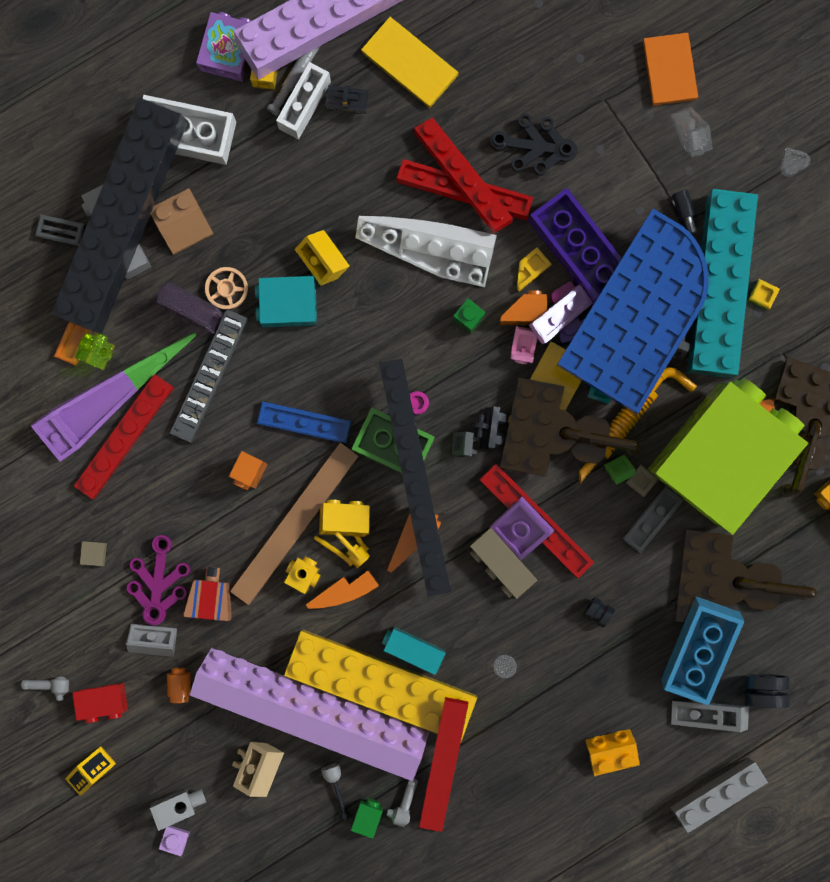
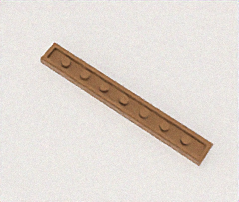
M342 443L337 446L230 592L246 604H251L319 512L321 505L327 501L359 456Z

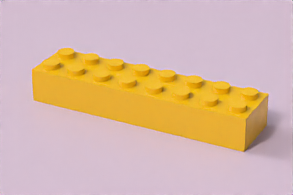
M306 630L300 632L284 674L286 677L437 734L445 697L469 701L461 741L477 700V696L473 693Z

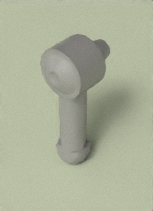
M56 677L51 681L22 680L20 684L24 690H51L58 701L63 700L64 695L69 691V679L65 677Z
M416 778L413 781H408L400 807L394 810L388 809L386 815L391 818L393 824L403 828L410 820L409 807L418 783Z

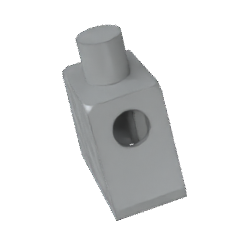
M187 789L152 802L150 810L158 831L195 814L194 807L206 803V799L202 789L191 794L188 793ZM184 802L186 807L178 809L176 803Z

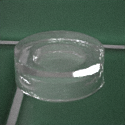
M503 654L494 660L493 669L499 677L510 678L515 674L517 664L513 657Z

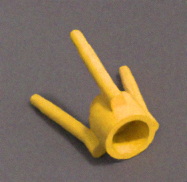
M339 532L335 533V536L349 550L346 553L347 555L320 537H314L317 542L345 560L350 566L354 564L358 568L370 557L366 552L369 548L363 543L361 537L354 536L359 546L355 544L352 547Z

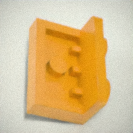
M630 729L585 740L594 776L640 765L637 745Z

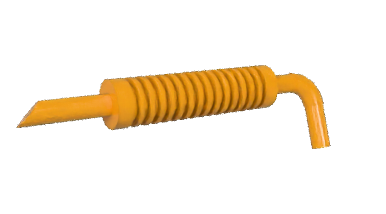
M665 368L640 412L636 415L623 407L624 409H621L618 416L609 424V436L618 438L627 436L626 434L630 432L629 430L635 426V423L647 411L646 409L649 408V405L658 397L654 391L666 378L676 379L690 392H693L697 385L676 368ZM607 447L605 458L608 459L612 454L611 451L614 452L615 448ZM586 462L579 471L580 484L597 463Z

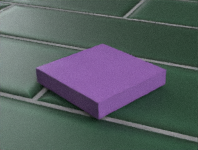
M523 497L490 526L520 560L554 532L553 528Z

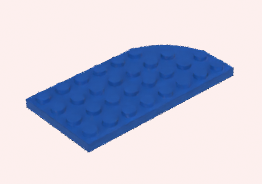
M651 210L557 364L558 367L636 415L640 412L703 307L707 297L709 283L707 263L699 244L688 230L657 210Z

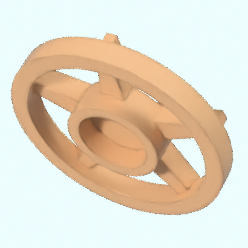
M222 267L213 271L207 278L205 293L208 300L215 307L230 310L244 302L248 294V284L240 271L231 267ZM221 272H231L228 279L220 281L214 277ZM234 274H237L243 280L244 288L235 286L233 282ZM211 280L217 284L218 290L212 297L209 293ZM244 291L241 299L233 304L232 296L235 292ZM222 296L228 299L230 305H220L214 299Z

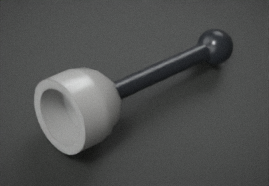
M339 763L327 765L321 769L322 775L326 781L333 783L342 812L341 819L348 820L350 814L345 809L337 783L341 776Z

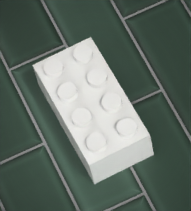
M143 95V99L180 113L188 120L175 154L227 165L236 126L233 113Z

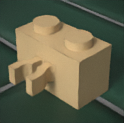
M250 742L247 751L245 749H238L237 754L242 756L243 762L234 761L232 766L239 769L233 787L250 797H267L284 752L268 743Z

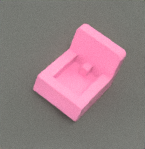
M516 326L510 358L519 364L533 363L537 336L532 329Z

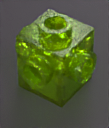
M95 332V335L85 333L78 344V351L74 358L104 370L107 362L113 355L115 345L107 342L108 337Z

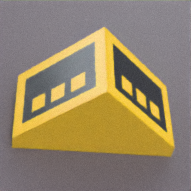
M99 747L65 779L81 796L116 763L102 747Z

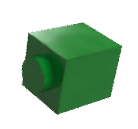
M467 298L453 316V321L471 334L483 320L486 312Z
M367 798L366 801L361 799L351 831L373 839L383 812V807L379 806L380 802L371 798Z

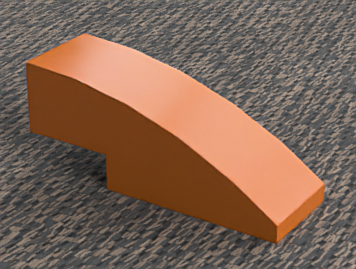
M369 570L351 584L343 577L306 604L308 609L340 605L369 593L378 587L379 584Z

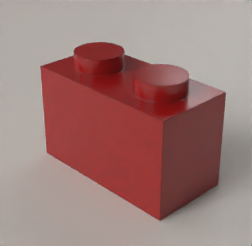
M124 682L72 692L77 721L84 720V723L99 721L98 717L107 716L108 720L122 717L121 713L128 710Z

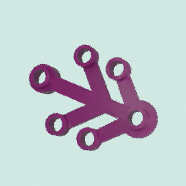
M165 535L155 537L152 542V547L157 552L154 578L145 568L143 559L134 558L130 562L131 570L137 572L152 591L150 601L142 592V584L140 582L131 581L127 585L128 593L134 595L144 608L142 616L149 625L162 623L166 617V610L178 600L185 599L188 595L186 587L177 586L174 588L173 594L161 602L162 592L181 577L188 576L191 571L187 563H180L176 566V570L164 578L166 554L172 548L171 539ZM162 540L167 542V546L164 549L159 546ZM137 560L141 562L140 569H135L134 562ZM182 565L187 568L185 574H181L179 571ZM134 583L138 585L137 592L131 590V585ZM179 588L184 591L183 597H178L176 594ZM153 609H156L158 611V616L156 618H153L151 616V611Z

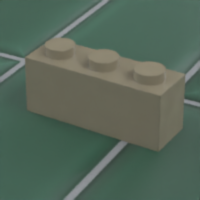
M489 528L469 546L472 549L470 552L471 556L478 563L483 561L488 567L485 570L486 573L493 580L499 579L503 584L500 587L501 590L509 598L512 595L516 599L519 598L538 581L492 528Z

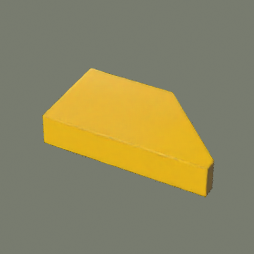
M535 248L519 262L518 292L552 265L538 248Z

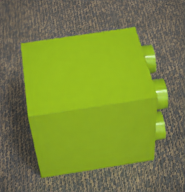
M742 378L741 381L735 379L733 383L724 382L716 384L647 469L714 524L732 535L808 444L807 441L798 435L805 425L783 408L779 411L772 408L768 412L760 405L766 394L745 378Z

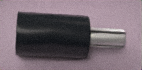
M682 190L672 195L679 220L685 221L688 231L693 234L697 231L693 218L696 217V212L689 191Z

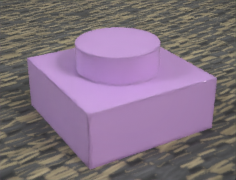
M171 825L166 827L159 849L182 856L190 832Z

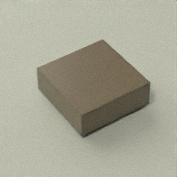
M639 465L635 470L636 475L628 478L625 483L640 496L644 497L658 479L642 465Z
M82 541L80 564L105 566L107 543Z

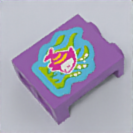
M211 12L196 62L199 70L243 82L246 59L235 43L234 30L251 22V20L244 17L239 19L232 18L224 12H218V14Z

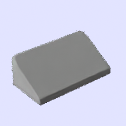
M131 624L126 643L127 650L130 653L173 657L177 628Z

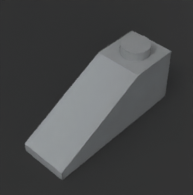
M672 701L671 725L734 732L748 730L749 706L724 703H710L708 706L700 702Z

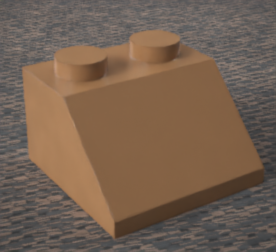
M189 188L153 207L151 215L173 255L214 235Z

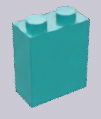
M314 276L259 278V285H255L256 299H259L260 306L256 307V321H260L262 327L317 325L316 281Z
M395 626L393 631H387L382 642L385 645V652L436 675L446 654L444 649Z

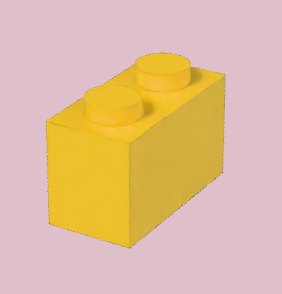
M324 230L306 236L295 248V251L321 286L338 279L350 267Z
M327 500L320 507L319 534L335 535L336 532H339L342 536L365 537L369 533L370 506L363 505V502L360 501L340 504L339 500Z

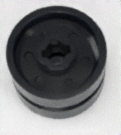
M773 674L745 675V687L755 689V691L745 693V705L761 708L789 707V694L777 692L789 689V676Z

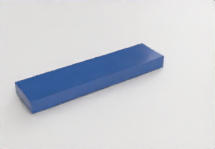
M262 401L257 424L347 444L351 421Z

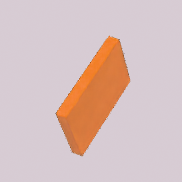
M681 33L644 38L643 47L652 105L697 100L698 91L689 34Z

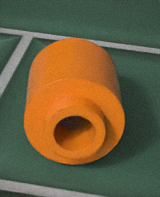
M172 668V672L167 673V697H170L171 703L188 702L191 692V673L186 672V668Z

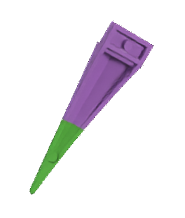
M196 333L187 335L57 405L33 422L31 427L56 458L62 461L78 450L140 387L196 336Z

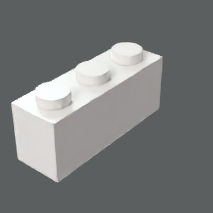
M311 62L308 63L276 120L281 131L299 140L328 85L331 83L328 71Z

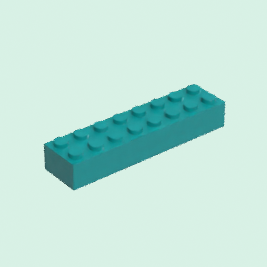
M712 189L707 195L701 250L708 268V292L703 307L692 323L687 373L731 379L739 373L758 194Z

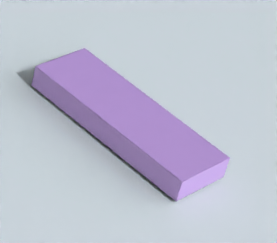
M578 285L529 326L540 342L544 344L592 305L593 302L583 287Z

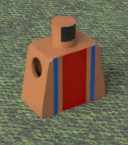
M206 567L205 580L196 579L193 581L184 617L221 621L231 620L230 585L228 582H219L220 568Z

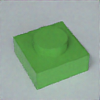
M625 455L604 465L606 472L616 485L636 475L635 468Z

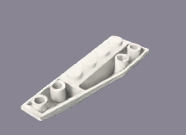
M359 216L356 231L357 239L432 274L485 287L497 236L449 224L381 216Z

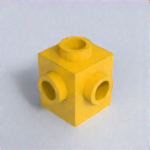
M306 556L304 559L297 558L296 561L292 560L287 567L286 572L289 575L284 583L306 594L310 586H316L321 576L318 574L317 562ZM302 569L307 573L305 578L300 575Z

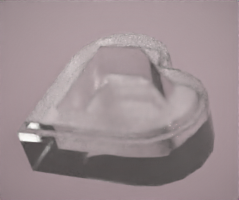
M786 148L781 163V172L787 177L794 176L798 171H802L809 166L810 156L805 152Z

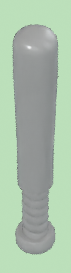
M321 46L296 60L282 84L280 93L274 102L268 105L267 110L276 116L280 114V107L287 98V95L293 91L308 63L312 61Z

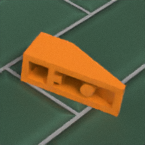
M410 514L387 570L389 572H393L418 549ZM435 514L437 527L439 529L441 522L437 521L438 515Z

